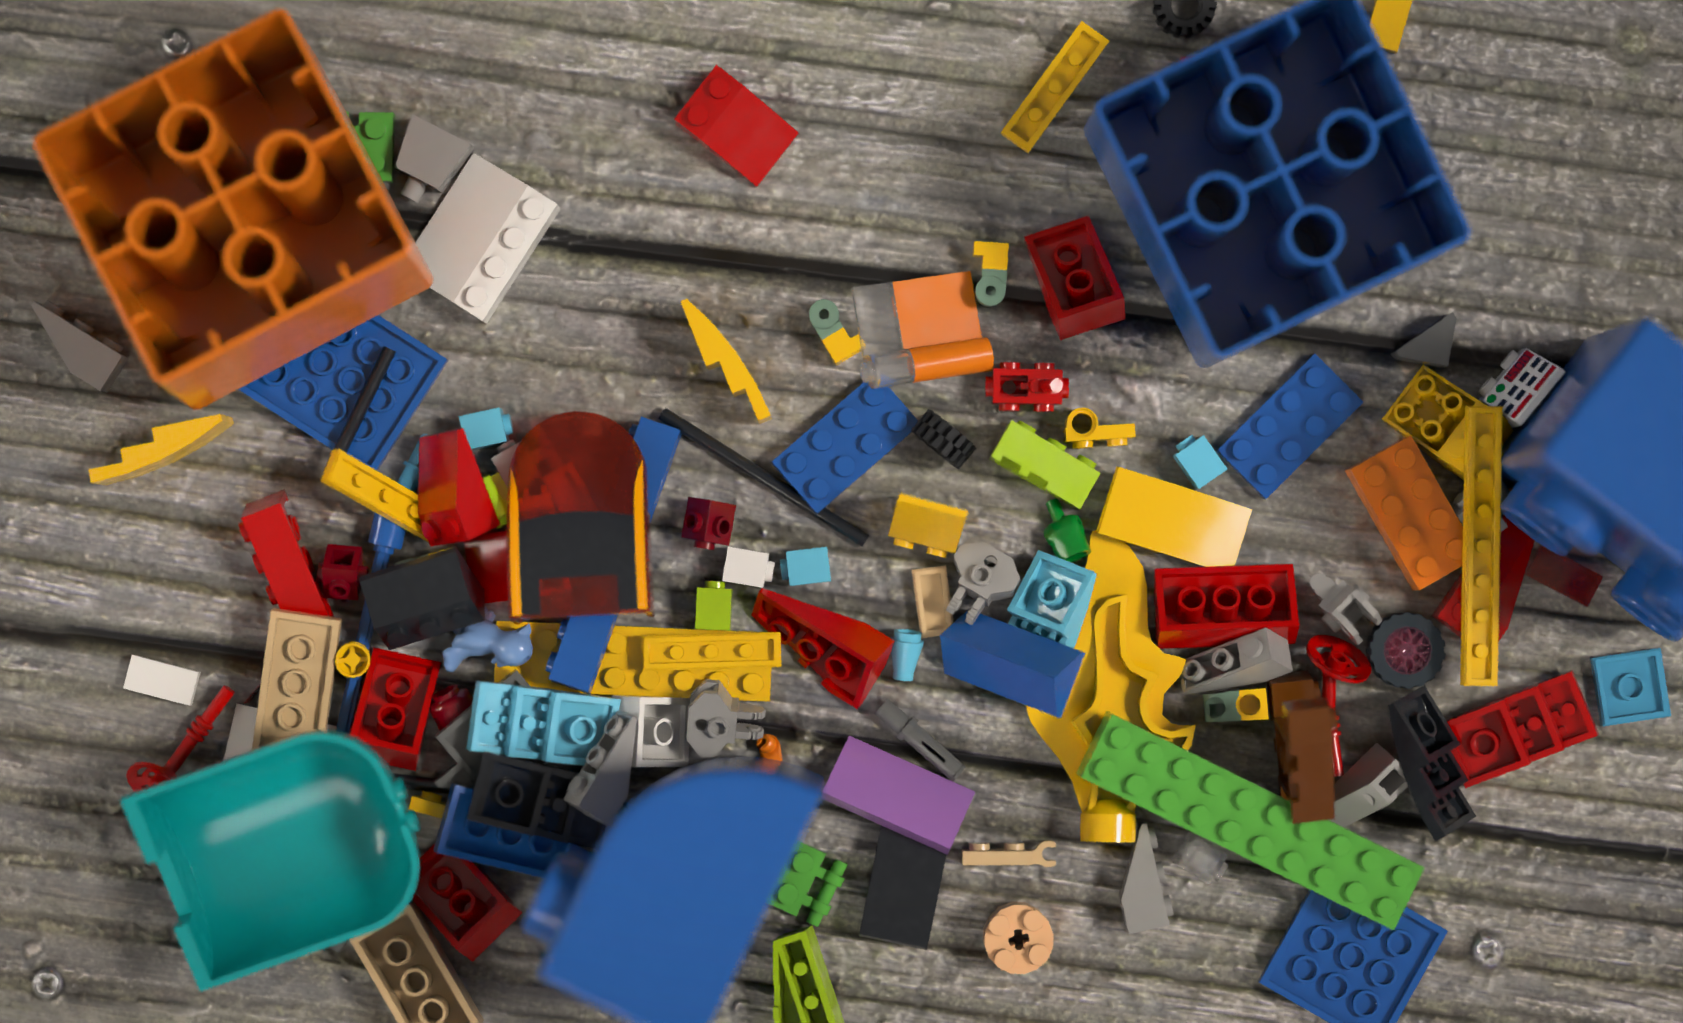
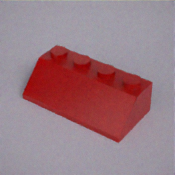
M1293 564L1155 569L1154 619L1157 647L1159 649L1217 647L1264 628H1268L1287 639L1288 644H1295L1300 626Z

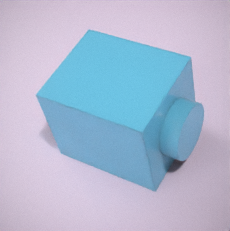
M500 407L459 416L461 428L465 431L472 451L502 445L509 441L508 435L514 434L510 414L504 415L503 409Z
M1192 434L1176 445L1179 452L1172 457L1195 490L1200 489L1227 470L1204 435L1195 439Z
M827 547L786 551V559H780L782 580L789 579L790 586L831 581Z

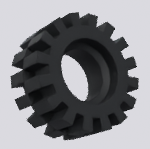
M1153 0L1154 7L1152 10L1153 15L1156 16L1155 21L1157 25H1161L1164 28L1162 31L1166 34L1170 32L1174 34L1173 37L1175 38L1180 36L1191 38L1192 35L1196 34L1197 36L1208 27L1215 15L1217 2L1215 0H1196L1198 9L1196 14L1190 18H1180L1175 15L1171 7L1172 0Z
M930 409L924 413L911 429L921 441L957 469H960L976 450V446Z

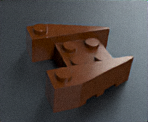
M1308 670L1290 672L1267 681L1270 719L1274 721L1275 728L1273 743L1274 751L1277 752L1280 796L1289 800L1291 804L1292 823L1335 819L1332 729H1337L1338 727L1335 708H1330L1324 697L1320 698L1318 680L1313 681Z

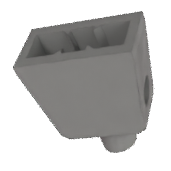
M412 114L395 165L399 172L409 176L400 195L418 203L427 186L442 193L472 154L474 147L455 135Z

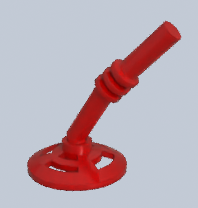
M1316 635L1307 643L1306 651L1310 660L1323 672L1322 698L1326 699L1330 708H1335L1336 710V680L1348 683L1364 682L1371 674V664L1357 647L1335 636ZM1329 647L1331 652L1320 654L1316 648ZM1347 656H1349L1357 664L1358 667H1355L1354 663ZM1350 675L1357 676L1355 678H1346ZM1337 723V729H1332L1334 777L1344 775L1339 736L1342 735V732L1338 730L1341 727L1340 723Z
M223 685L203 714L197 715L195 717L196 721H192L191 727L186 729L187 735L164 766L149 762H136L132 764L126 774L128 784L132 790L136 792L147 788L146 784L150 787L177 777L176 773L197 743H202L205 740L203 736L209 735L208 730L214 728L212 723L235 692L230 687ZM146 767L142 774H138L139 769Z

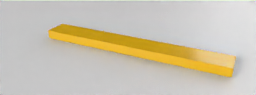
M1465 406L1460 685L1498 686L1503 406Z

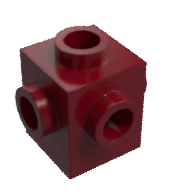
M688 497L681 538L695 540L694 547L714 550L715 544L729 546L736 505Z
M327 544L323 563L319 562L317 571V583H323L324 598L358 601L361 590L360 577L369 574V567L363 566L362 547Z

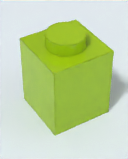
M705 581L704 588L697 587L695 629L731 630L733 589H725V582Z

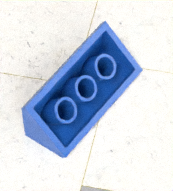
M968 610L940 634L944 674L1061 719L1085 652L981 613L976 621L970 625L965 622Z

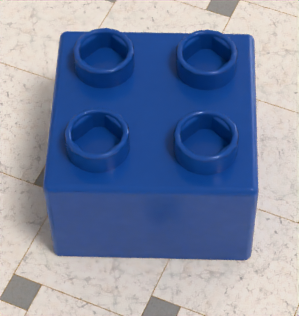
M1306 0L1102 98L1095 105L1084 126V134L1195 363L1201 368L1211 367L1414 269L1469 239L1471 234L1466 218L1359 0Z
M1644 317L1586 338L1563 368L1565 371L1564 375L1502 447L1501 477L1510 483L1513 489L1503 500L1500 508L1501 512L1515 526L1533 540L1558 555L1567 556L1574 546L1589 554L1601 553L1625 572L1612 589L1611 595L1614 600L1634 618L1668 640L1678 642L1683 637V343L1656 322Z

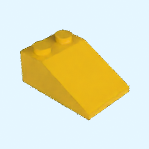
M900 493L897 498L888 537L894 538L893 545L913 550L915 543L928 547L927 554L946 558L948 552L953 554L956 552L968 511Z

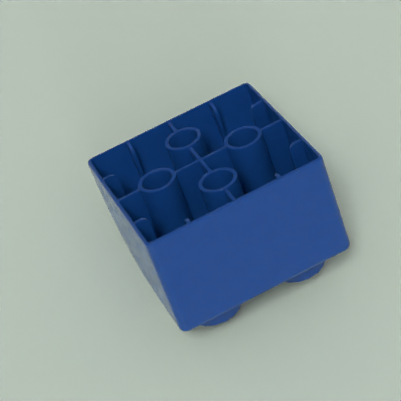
M735 756L709 759L684 766L650 785L611 824L599 843L595 854L571 843L563 854L559 853L550 866L522 925V930L525 933L550 945L539 966L538 973L541 980L628 1023H711L822 796L824 777L804 767L784 761L762 757Z

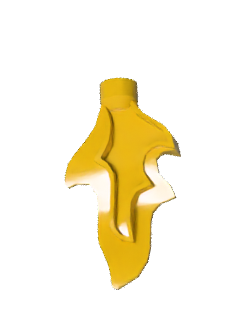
M1094 530L1089 536L1091 553L1087 555V562L1084 568L1094 571L1097 577L1088 610L1074 649L1085 652V656L1061 719L1027 705L1025 707L1031 724L1056 755L1071 779L1081 809L1080 841L1136 842V804L1076 774L1106 711L1187 751L1192 746L1195 725L1173 724L1162 715L1164 694L1182 674L1186 659L1163 653L1151 641L1148 629L1147 584L1142 564L1128 544L1096 533V530Z

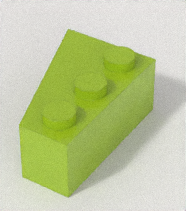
M1011 420L988 460L1071 507L1080 510L1100 475V472L1094 469L1097 464L1078 454L1077 458L1065 452L1067 447L1050 437L1046 441L1035 434L1037 431L1035 428L1020 420L1017 423Z
M813 925L782 934L773 940L774 1023H845Z

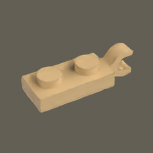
M1044 840L1032 850L1024 849V843L1018 842L1004 843V849H990V843H969V849H961L962 865L1038 864L1044 867H1053L1056 865V860L1044 859L1042 852L1047 847H1056V842Z

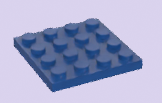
M1309 889L1258 982L1329 1023H1396L1448 930L1405 907L1395 930H1392Z

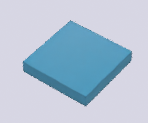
M1661 648L1590 658L1600 726L1671 716Z

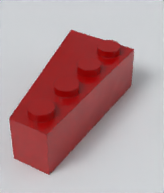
M285 489L246 504L241 516L242 522L238 523L244 541L246 543L251 541L256 554L252 555V559L258 573H265L270 584L266 586V591L272 605L278 604L280 609L334 617L328 599L323 596L322 584L317 583V578H313L311 574L315 569L309 550L305 546H299L298 541L301 540V535L296 517H293L291 514L287 515L284 508L285 502L289 501Z

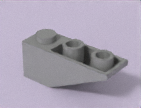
M47 300L43 305L34 301L31 306L70 373L99 391L107 393L129 359L120 353L124 347L108 337H105L103 341L91 335L94 328L77 318L74 323L62 317L65 310Z
M1264 628L1186 658L1182 674L1180 675L1182 691L1184 694L1257 684L1290 673L1293 669L1288 640L1270 629Z
M617 711L615 716H612L607 721L604 734L597 745L588 752L585 765L580 773L569 783L568 792L563 799L594 821L606 826L611 825L628 797L637 718L621 711Z
M1378 743L1334 784L1335 819L1330 821L1346 827L1391 804L1408 787L1401 764Z
M1145 821L1138 822L1136 842H1133L1118 897L1125 929L1128 934L1168 926V916H1173L1169 895L1163 896L1160 884L1166 881L1161 861L1155 862L1153 849L1158 848L1154 827L1148 828Z

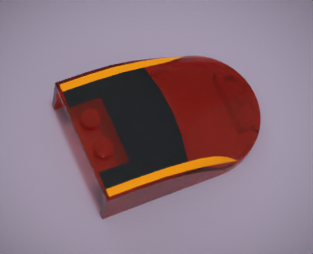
M584 411L565 412L552 416L533 427L520 441L513 454L508 473L507 579L509 620L514 624H522V619L645 613L647 617H655L647 466L643 454L633 437L622 426L607 417Z

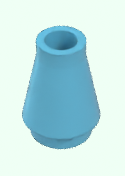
M910 629L894 630V636L891 637L895 641L891 650L893 679L913 681L914 671L924 641L921 640V632Z

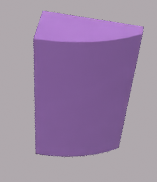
M849 736L824 787L821 799L948 855L975 791Z

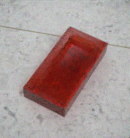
M1539 545L1524 574L1528 578L1584 607L1589 606L1603 579L1602 575L1565 556L1558 555L1542 545Z

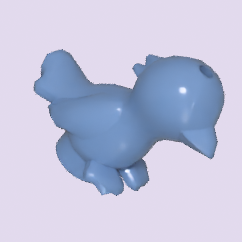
M485 607V621L453 630L456 637L452 640V646L442 651L446 671L454 672L460 663L469 656H483L491 653L495 655L491 663H497L498 667L523 665L531 658L533 652L530 640V624L517 630L503 631L493 623L496 616L492 610L488 611Z

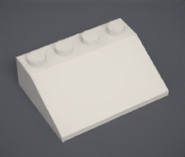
M473 153L416 241V245L433 276V283L429 288L487 324L561 208L557 203Z

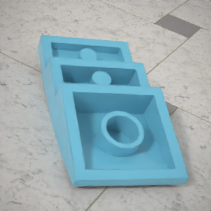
M1038 550L1007 609L1012 614L1008 624L1074 648L1088 610L1097 574L1094 571Z
M476 680L466 749L473 752L484 753V751L504 754L508 757L538 759L545 762L584 766L588 752L597 745L604 734L607 721L619 711L621 699Z

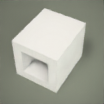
M728 547L722 581L764 588L765 581L772 582L775 562L769 561L770 554Z

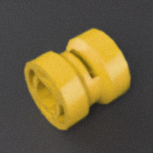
M357 641L344 643L336 653V668L346 677L355 678L361 676L367 671L370 664L369 650L364 644Z

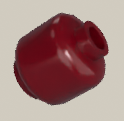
M450 685L433 695L434 701L431 703L429 710L439 731L473 704L474 698L467 688H458L457 685Z

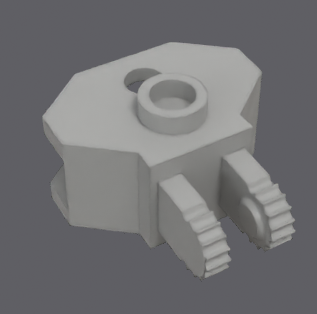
M983 541L961 544L954 554V564L960 578L958 589L949 602L946 611L954 614L960 608L966 595L972 597L976 601L968 610L965 622L972 625L984 606L988 607L992 601L1012 599L1020 586V576L1013 559ZM992 563L996 566H994L993 568H989L986 565Z
M1323 572L1315 573L1309 578V587L1312 588L1315 597L1321 601L1319 606L1324 614L1321 619L1335 633L1340 631L1351 642L1359 645L1363 640L1353 625L1362 616H1365L1377 626L1382 622L1378 611L1368 601L1370 597L1357 584L1351 587L1343 580L1337 585L1326 574L1324 575Z
M705 679L690 695L686 740L699 757L713 758L727 743L735 744V738L748 740L763 738L764 729L761 726L737 723V719L762 720L765 717L766 709L760 705L739 703V698L731 697L720 680Z

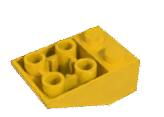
M1422 365L1382 420L1402 436L1407 437L1411 435L1419 449L1464 480L1465 406L1487 405L1430 368ZM1504 416L1502 418V445L1513 432Z

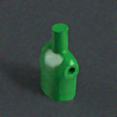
M1058 498L1046 502L1052 523L1044 529L1043 534L1054 555L1073 563L1090 554L1091 549L1086 540L1081 519L1074 514L1065 516Z

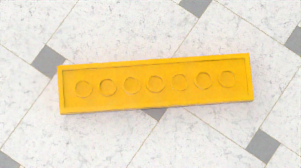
M497 621L496 625L503 631L517 630L530 624V640L533 652L531 658L520 666L498 667L497 663H495L494 682L499 683L516 669L531 687L584 693L550 681L548 679L550 672L545 671L551 652L558 653L562 641L557 638L561 623ZM614 626L591 694L690 698L691 693L705 679L720 680L731 697L739 698V700L770 702L772 667L642 671V636L766 632Z

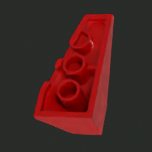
M1504 514L1501 517L1508 527L1500 532L1498 642L1509 627L1535 541L1515 526ZM1462 573L1431 615L1432 618L1459 637H1461Z
M764 588L758 592L751 614L768 632H781V644H788L800 656L797 661L805 669L810 666L824 680L820 684L828 692L856 709L862 705L886 666L895 642L867 623Z

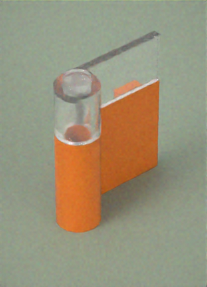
M971 271L851 288L863 362L860 364L862 381L868 383L871 389L989 372L993 369L994 356L991 343L988 338H982Z

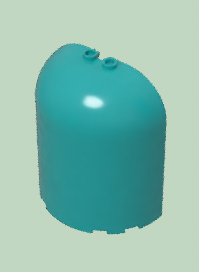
M312 730L299 733L127 794L120 799L146 864L156 861L179 918L174 926V931L200 992L382 928L393 921L405 909L416 889L419 876V849L415 831L420 830V826L414 810L409 811L405 801L407 793L401 778H395L384 759L371 746L348 733L334 730Z

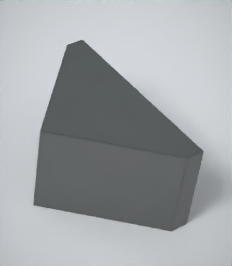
M1453 312L1447 314L1392 352V357L1395 360L1439 368L1448 366L1457 317Z

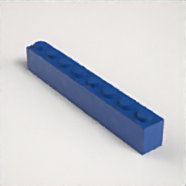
M641 417L639 424L633 423L629 430L626 443L631 444L627 457L621 456L615 471V475L619 476V480L615 490L609 489L603 508L608 509L607 512L634 515L635 483L643 460L645 540L682 434L679 429ZM617 575L586 576L581 587H574L569 601V606L574 608L570 619H563L557 638L562 640L558 653L552 651L545 671L550 672L548 678L550 681L591 694L620 612Z

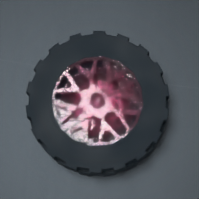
M1395 613L1384 617L1378 626L1375 625L1372 628L1373 631L1367 638L1366 655H1368L1374 675L1387 685L1404 689L1421 687L1426 682L1435 678L1434 675L1440 672L1443 659L1445 660L1446 655L1444 653L1445 641L1442 640L1440 635L1442 633L1439 628H1436L1430 619H1426L1416 613Z

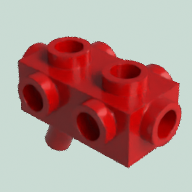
M1000 362V368H993L992 376L985 377V397H992V404L999 405V411L1018 412L1020 411V405H1033V412H1054V406H1061L1062 398H1068L1069 378H1063V369H1055V363H1034V369H1020L1019 362ZM1006 381H1011L1015 384L1016 389L1014 393L1007 394L1003 391L1002 386Z

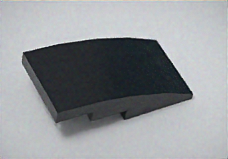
M1424 685L1388 705L1393 740L1403 775L1416 807L1436 842L1475 818L1476 815L1459 786L1469 780L1451 750L1461 744Z
M484 751L466 820L531 836L573 843L592 849H597L606 830V825L594 821L563 800L568 792L569 783L579 772Z
M881 825L859 936L927 950L946 854Z

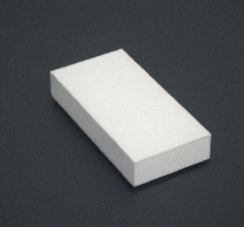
M132 655L123 688L192 706L201 672Z

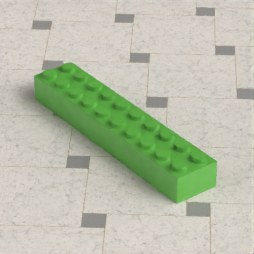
M1106 711L1076 772L1081 778L1392 930H1395L1425 868L1330 820L1293 824L1289 800Z

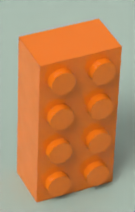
M1411 435L1398 440L1345 470L1412 591H1419L1462 567L1463 526Z

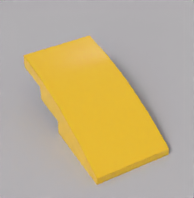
M688 299L680 301L707 369L712 370L721 366L733 396L737 397L744 393L748 394L759 424L772 420L756 382L734 348L716 326Z
M217 414L152 428L154 442L120 449L122 463L88 469L91 483L109 485L136 478L172 464L205 446L234 425L233 418Z
M1116 466L1096 533L1203 567L1235 566L1252 509Z

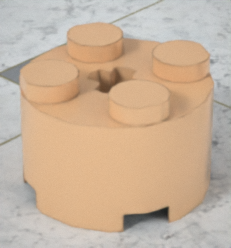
M1009 902L997 907L989 916L983 927V943L989 958L998 968L1010 974H1026L1037 970L1050 957L1053 949V932L1049 921L1038 908L1026 902ZM1021 929L1022 934H1027V939L1022 940V945L1015 946L1014 942L1009 943V938L1014 936V930Z

